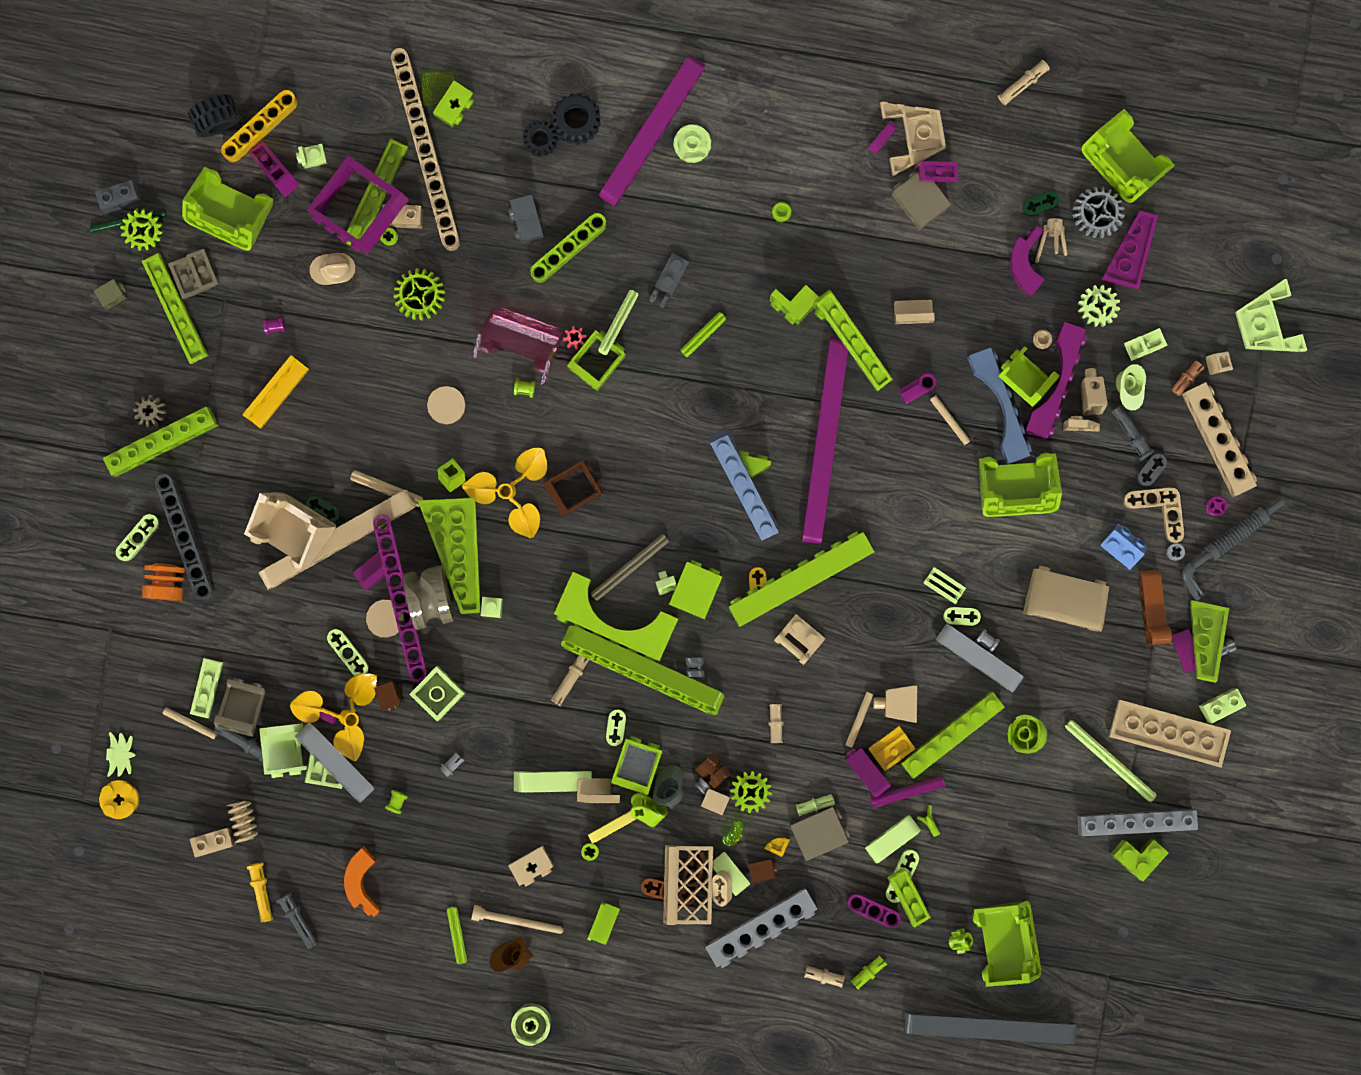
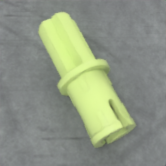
M830 794L796 804L800 817L801 815L814 811L817 813L820 809L833 806L835 801Z

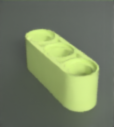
M908 815L870 842L865 849L875 863H879L916 836L921 829L912 817Z

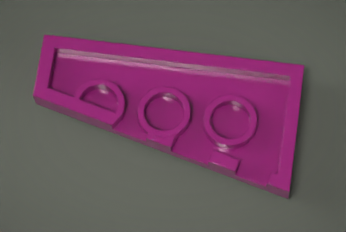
M1143 211L1138 212L1104 273L1102 281L1136 290L1139 289L1158 215Z

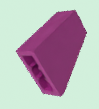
M854 747L846 753L848 757L845 760L875 798L891 787L862 748L856 749Z

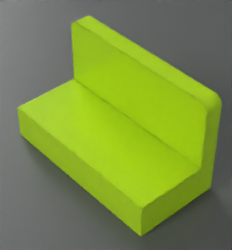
M602 901L587 940L591 941L592 939L606 945L620 908Z

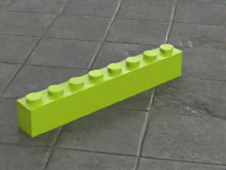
M856 531L847 536L849 540L843 544L841 540L831 545L832 550L826 553L822 550L814 555V560L808 562L806 559L797 564L799 568L796 570L788 569L782 572V577L775 581L772 578L764 582L765 587L760 590L755 587L747 592V597L741 599L739 596L730 601L731 606L728 608L738 626H743L874 553L864 532L859 534Z

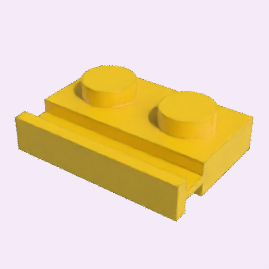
M900 726L868 748L884 771L916 749Z

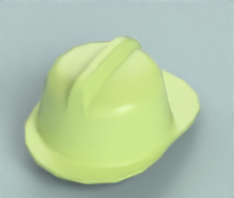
M1137 364L1128 366L1116 378V388L1120 392L1121 402L1129 410H1137L1144 400L1146 374L1144 369Z

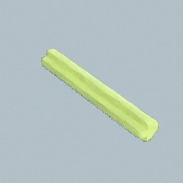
M629 290L598 349L603 355L608 354L638 297V293L634 290Z

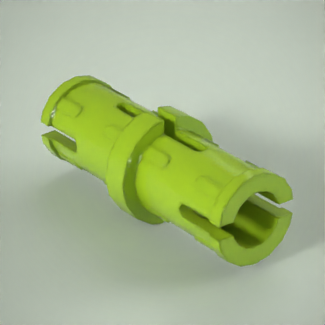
M879 955L867 967L865 965L863 970L850 981L859 990L868 980H873L875 978L874 975L885 967L887 963Z

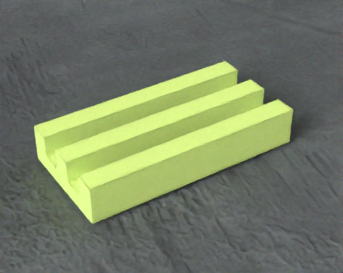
M933 567L923 582L954 604L957 603L966 589L935 567ZM936 573L959 588V592L933 576V574ZM930 579L956 595L955 598L929 582Z

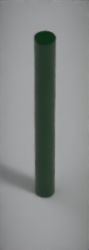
M165 209L153 211L152 214L153 217L159 216V218L167 216ZM139 217L140 220H148L146 218ZM123 218L90 225V230L94 233L117 228L125 223L122 221Z

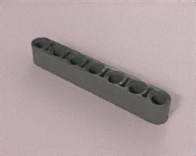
M160 474L155 480V486L193 593L198 599L208 600L214 595V588L177 483L172 476ZM168 478L169 486L163 488L162 480ZM171 496L176 498V503L173 506L168 504V499ZM177 514L182 516V522L179 524L174 522V517ZM183 532H187L189 535L186 542H182L180 538ZM190 550L195 552V557L192 560L187 558V553ZM196 568H200L202 572L199 578H195L193 575ZM202 586H206L208 588V593L206 596H202L200 594V588Z

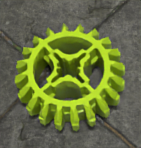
M417 268L415 269V275H413L411 270H409L408 278L402 274L401 276L404 281L397 280V284L401 287H394V290L399 292V294H395L393 297L394 299H400L395 302V305L401 306L399 309L401 313L407 310L405 312L406 317H409L412 313L413 320H416L417 315H419L420 320H423V314H426L427 318L430 319L431 315L429 312L432 311L436 315L437 311L434 308H442L438 301H445L443 297H440V295L445 294V290H439L444 285L443 283L436 284L440 278L438 276L433 278V272L426 276V269H423L422 274H420ZM417 280L428 281L433 286L420 287ZM412 283V292L404 298L407 286ZM416 286L418 290L421 291V293L424 292V294H422L423 303L417 296H415V294L417 295ZM435 291L432 303L427 306L426 298ZM419 302L422 309H413L406 303Z

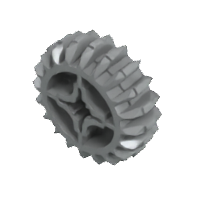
M1093 187L1092 192L1090 189H1086V195L1081 193L1079 195L1080 199L1075 200L1078 206H1074L1072 210L1078 213L1073 214L1072 217L1079 219L1075 222V225L1081 224L1082 226L1079 228V231H1083L1085 228L1087 230L1086 236L1090 232H1093L1092 238H1096L1098 233L1100 238H1103L1105 233L1107 236H1110L1112 234L1111 230L1116 232L1118 230L1117 226L1122 224L1119 219H1123L1124 214L1119 212L1123 211L1124 207L1118 206L1122 203V200L1116 201L1115 198L1118 194L1115 193L1111 196V189L1106 193L1104 192V187H1101L1099 192L1097 187ZM1093 198L1102 199L1098 205L1086 203ZM1107 203L1110 204L1113 210V216L1106 209ZM1101 207L1102 214L1095 219L1096 212L1094 211ZM1084 209L1091 216L1090 222L1084 216ZM1099 220L1111 222L1104 227L1095 226Z

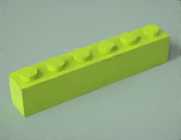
M989 692L902 760L900 764L911 778L914 779L1005 707L993 692Z

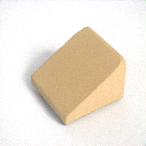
M1229 351L1206 356L1210 375L1233 370Z

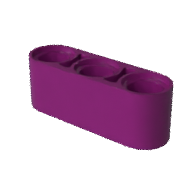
M852 893L847 898L849 908L862 916L888 928H896L900 924V915L890 907L859 893ZM855 897L861 899V904L858 907L851 906V900ZM874 905L878 906V913L870 915L869 908ZM889 914L896 915L894 923L886 921V917Z

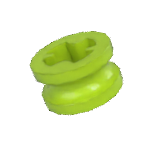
M388 227L380 237V240L386 245H393L398 240V234L394 229ZM390 231V234L394 235L393 239L390 238L391 241L388 242L384 235H387L386 232Z
M587 843L583 846L581 854L584 859L592 861L597 858L599 849L594 843ZM585 848H594L596 851L593 852L594 856L591 857L590 855H586L585 851H587V849Z

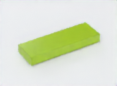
M904 867L887 877L913 927H917L931 918Z

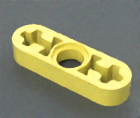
M631 811L588 834V837L593 844L636 820V818L632 817Z

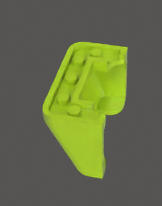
M1123 109L1083 144L1082 152L1126 202L1132 203L1175 165L1165 155H1158L1154 158L1130 131L1134 124L1133 118Z
M204 167L183 199L182 217L189 225L240 249L249 251L254 245L271 210L273 198L264 193L257 194L255 198L249 197L222 184L220 174L216 170Z
M1042 453L1037 457L1035 463L998 465L997 460L992 457L979 459L981 504L984 516L999 517L1052 513L1059 509L1062 489L1056 453Z
M1029 901L974 909L973 921L978 927H982L988 965L982 971V978L986 983V987L1031 983L1038 979L1041 975V964Z

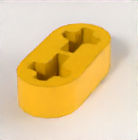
M759 567L753 568L749 573L750 590L755 587H760V589L765 587L764 582L767 581L766 572ZM755 571L763 574L758 585H756V578H752Z

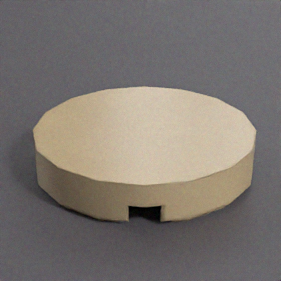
M444 386L437 388L431 393L428 398L427 407L429 414L435 421L448 425L461 419L465 412L466 404L461 392L453 387Z
M380 600L370 606L366 622L373 634L389 638L399 633L391 600ZM404 612L399 615V620L405 622Z

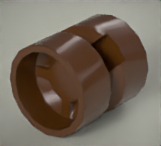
M711 753L695 770L701 777H706V782L715 789L731 771L724 764L720 765L718 757Z

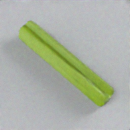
M718 312L681 348L682 354L686 357L691 355L726 320V317L721 312Z
M455 906L447 908V915L457 964H463L467 962L458 909Z

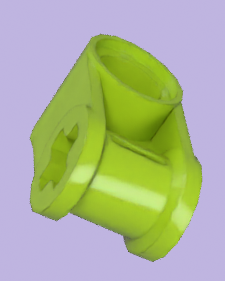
M637 793L631 797L633 805L631 808L632 817L639 819L650 827H655L668 814L667 808L664 805L656 804L653 799L643 793Z

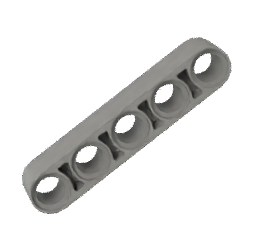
M947 623L936 638L939 643L1012 693L1024 678L1017 671Z
M308 722L295 735V738L359 803L374 790V787L311 723Z

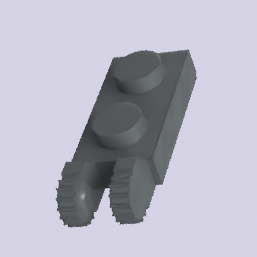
M673 253L671 254L649 301L651 303L656 300L659 291H662L666 295L661 300L660 307H665L681 280L689 261Z

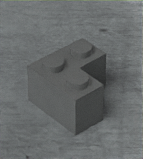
M528 195L510 200L511 206L508 207L511 220L516 221L517 228H514L516 239H520L523 244L544 238L533 196Z

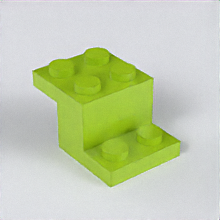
M807 285L801 289L791 302L778 290H775L770 296V305L778 312L781 310L786 315L785 319L792 325L794 323L799 325L812 309L815 310L814 314L819 319L826 320L814 303L819 296Z

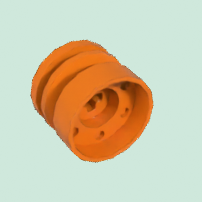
M161 563L144 565V570L152 571V575H143V578L152 580V582L148 585H142L141 598L183 601V588L175 586V582L184 581V578L176 577V573H185V568Z

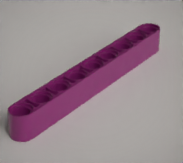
M690 55L687 57L599 194L601 199L614 207L618 204L706 67L705 64Z
M379 514L373 520V527L409 677L416 683L422 682L426 678V668L417 631L414 628L411 616L408 621L403 622L399 620V615L402 612H406L409 615L410 612L391 522L387 515ZM378 519H385L387 526L385 528H378L376 525ZM384 537L392 540L389 547L381 545V540ZM388 556L396 558L394 565L389 566L385 563ZM398 575L401 581L398 584H392L390 577ZM396 594H403L405 600L402 603H397L394 600ZM406 631L414 633V637L411 640L404 639L403 634ZM410 650H417L419 654L416 658L411 659L408 657ZM414 669H422L423 674L420 677L413 676L412 672Z

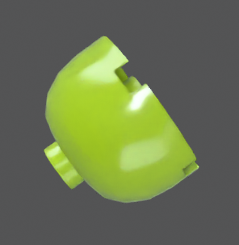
M1024 714L1016 717L1014 723L1010 724L1007 733L1010 745H1013L1014 750L1026 754L1038 752L1047 741L1048 735L1044 723L1035 716Z

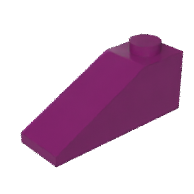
M263 140L248 151L249 155L284 197L300 186Z

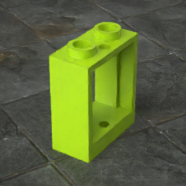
M595 330L567 365L568 369L597 392L626 357L625 349L617 342L613 344L610 350L617 354L618 357L599 381L577 364L597 339L602 343L606 335L602 330L600 333Z

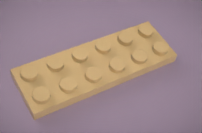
M1118 700L1108 737L1222 768L1231 730Z

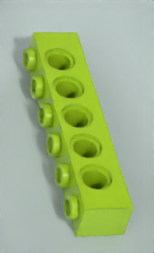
M204 407L104 457L103 460L110 474L117 477L219 425L211 409Z

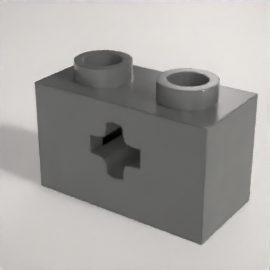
M132 180L95 191L100 210L105 214L142 202L137 185Z

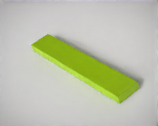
M390 139L374 174L391 185L408 150V146ZM371 182L347 230L349 234L358 240L376 218L387 194Z
M157 253L143 260V266L189 363L193 364L208 357L161 254Z
M828 290L816 299L814 303L873 387L879 391L893 380L834 294Z

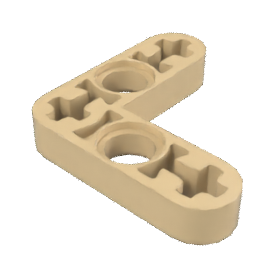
M1162 488L1132 491L1124 496L1123 503L1129 509L1162 506L1167 541L1178 543L1183 539L1184 528L1181 500L1177 489ZM1169 491H1171V494H1175L1172 502H1170V499H1162L1163 503H1160L1161 496L1168 495ZM1142 493V501L1135 502L1134 506H1132L1131 502H1128L1131 495H1133V498H1141L1140 494ZM1149 493L1156 495L1157 499L1154 504H1150L1146 500V496ZM1170 510L1177 512L1178 517L1175 521L1168 519L1167 514ZM1179 523V526H1175V532H1179L1176 540H1174V537H1170V533L1173 532V526L1169 527L1168 524Z

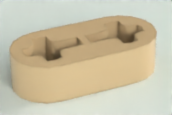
M723 870L719 871L712 879L713 901L722 907L732 899V877Z

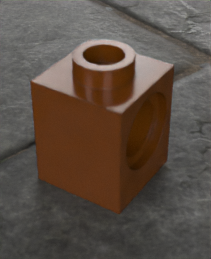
M771 858L748 863L752 883L774 879V874L778 873L776 862H772Z

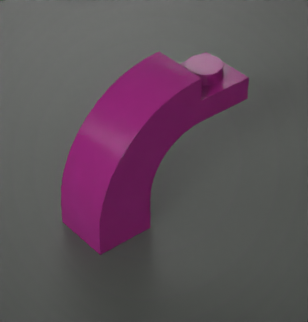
M1038 226L1035 230L1030 229L1024 237L1027 239L1026 241L1019 237L1010 254L1009 263L1012 277L1017 286L1029 297L1035 293L1045 280L1033 271L1028 261L1030 248L1043 232Z

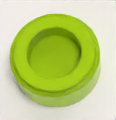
M785 202L775 204L772 210L773 218L778 222L787 221L791 216L790 206Z

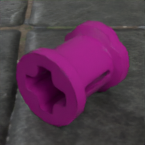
M282 315L275 319H263L266 336L273 332H286Z

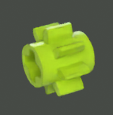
M964 929L951 932L952 935L949 937L951 949H957V954L970 951V947L973 945L972 935L965 933Z

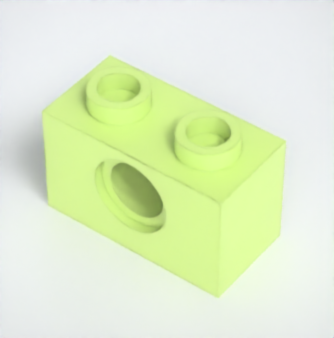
M1232 688L1199 705L1207 723H1214L1246 706L1237 688Z

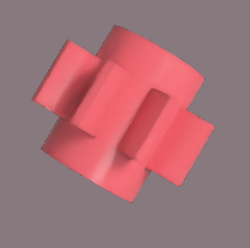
M572 326L570 332L565 330L567 337L563 338V341H569L568 349L571 346H575V349L578 350L580 344L584 345L582 339L587 338V335H581L582 328L575 330V327ZM578 334L579 341L571 342L572 338L570 336Z

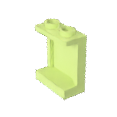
M303 723L259 728L264 775L271 774L272 778L283 777L285 772H289L290 775H299L301 770H307V766H303L301 744L295 738V735L303 728Z

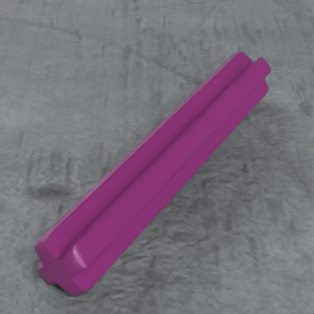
M940 776L882 793L876 798L872 796L870 798L871 804L875 808L945 787V781Z

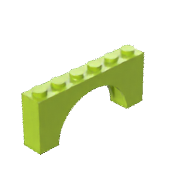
M572 572L554 612L557 615V620L566 624L568 621L575 623L574 626L583 630L593 631L592 634L601 638L603 636L609 638L610 642L619 646L622 644L628 647L627 650L636 654L640 652L649 660L654 662L656 660L660 661L678 619L660 611L657 618L651 624L638 630L625 631L610 627L597 617L590 605L588 590L591 580Z

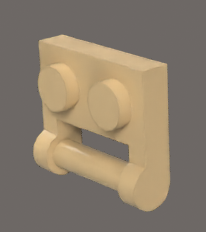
M795 614L774 641L777 644H782L800 659L799 662L804 665L825 638ZM787 633L805 646L808 651L804 654L786 639Z

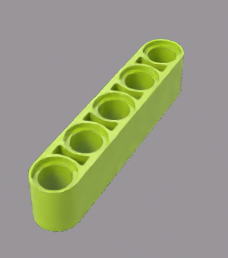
M599 213L591 215L538 260L530 270L533 280L539 283L546 281L606 229L605 217ZM600 219L603 224L601 227L596 228L592 225L593 221ZM582 231L588 233V237L585 240L578 238V234ZM566 244H572L574 246V249L571 252H565L563 250ZM552 256L559 258V262L556 265L549 263V259ZM539 268L545 271L542 277L534 275L535 271Z

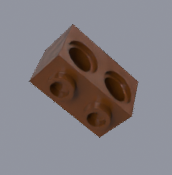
M397 681L374 688L381 710L387 709L389 712L401 708L400 704L404 703Z

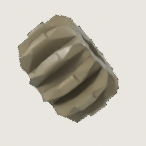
M149 395L148 400L145 396H142L141 400L143 403L135 402L139 408H133V411L138 413L134 418L136 420L140 419V425L146 423V427L150 428L153 423L157 427V420L164 421V418L160 417L161 414H167L166 411L161 410L166 405L160 403V398L154 399L153 395ZM150 408L154 410L153 413H146V411L150 410Z

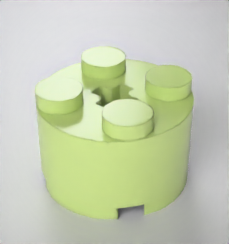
M535 1003L521 1006L514 1014L511 1022V1029L516 1040L527 1046H533L545 1040L551 1028L549 1012L543 1006ZM532 1020L536 1026L529 1028V1024L526 1022Z

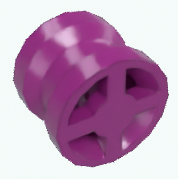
M1215 496L1207 500L1205 509L1209 515H1222L1227 510V502L1223 497Z

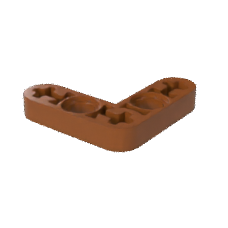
M700 851L698 854H700V858L702 859L701 863H703L705 861V855L702 851ZM692 859L686 867L688 868L689 865L693 867L694 860ZM703 868L696 874L699 880H701ZM686 869L684 871L682 882L686 880V876L688 874V871ZM655 878L644 879L641 884L642 892L647 896L664 900V881ZM649 881L653 882L655 887H658V883L662 884L660 895L656 894L657 890L651 889L648 892L644 885L648 884ZM697 881L695 883L688 882L686 885L696 889L699 883ZM685 888L678 892V898L682 902L684 897H681V895L686 894L687 891ZM690 899L685 905H691L695 899Z

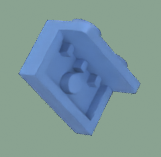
M1120 524L1115 526L1114 530L1100 545L1129 570L1144 556L1147 550L1143 540L1133 536L1127 527Z

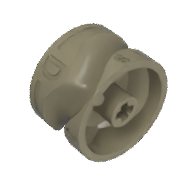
M442 565L424 570L421 573V577L416 572L403 574L406 600L416 630L427 628V623L432 618L440 619L443 624L455 621L451 594Z

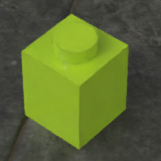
M451 459L437 469L438 479L449 492L465 483V472L454 459Z

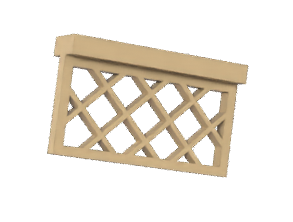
M665 845L664 924H711L713 846ZM679 850H686L691 855L684 863L679 859ZM701 850H708V858L701 863L696 855ZM694 858L700 866L692 873L686 865ZM683 868L690 874L684 882L678 878V873ZM703 868L707 872V878L701 883L695 875ZM692 878L700 884L693 892L685 886ZM684 887L690 895L682 902L678 898V892ZM703 887L707 892V897L701 902L695 894ZM693 897L699 905L691 912L685 904ZM684 907L690 914L684 920H677V912ZM701 907L706 910V920H699L694 915Z

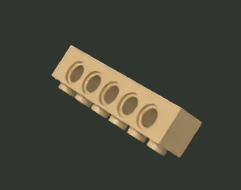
M1205 382L1183 393L1182 396L1231 496L1234 497L1256 487L1255 482L1257 479L1252 471L1250 472L1247 467L1248 460L1244 454H1241L1237 438L1233 437L1230 432V423L1227 419L1224 420L1221 414L1223 409L1218 402L1216 403L1212 387ZM1201 400L1207 401L1208 408L1206 410L1200 407ZM1209 417L1216 419L1215 427L1209 425ZM1218 434L1224 436L1225 442L1223 444L1217 441ZM1227 451L1233 454L1232 461L1226 459L1225 454ZM1236 468L1240 469L1242 472V476L1240 479L1234 476V470Z

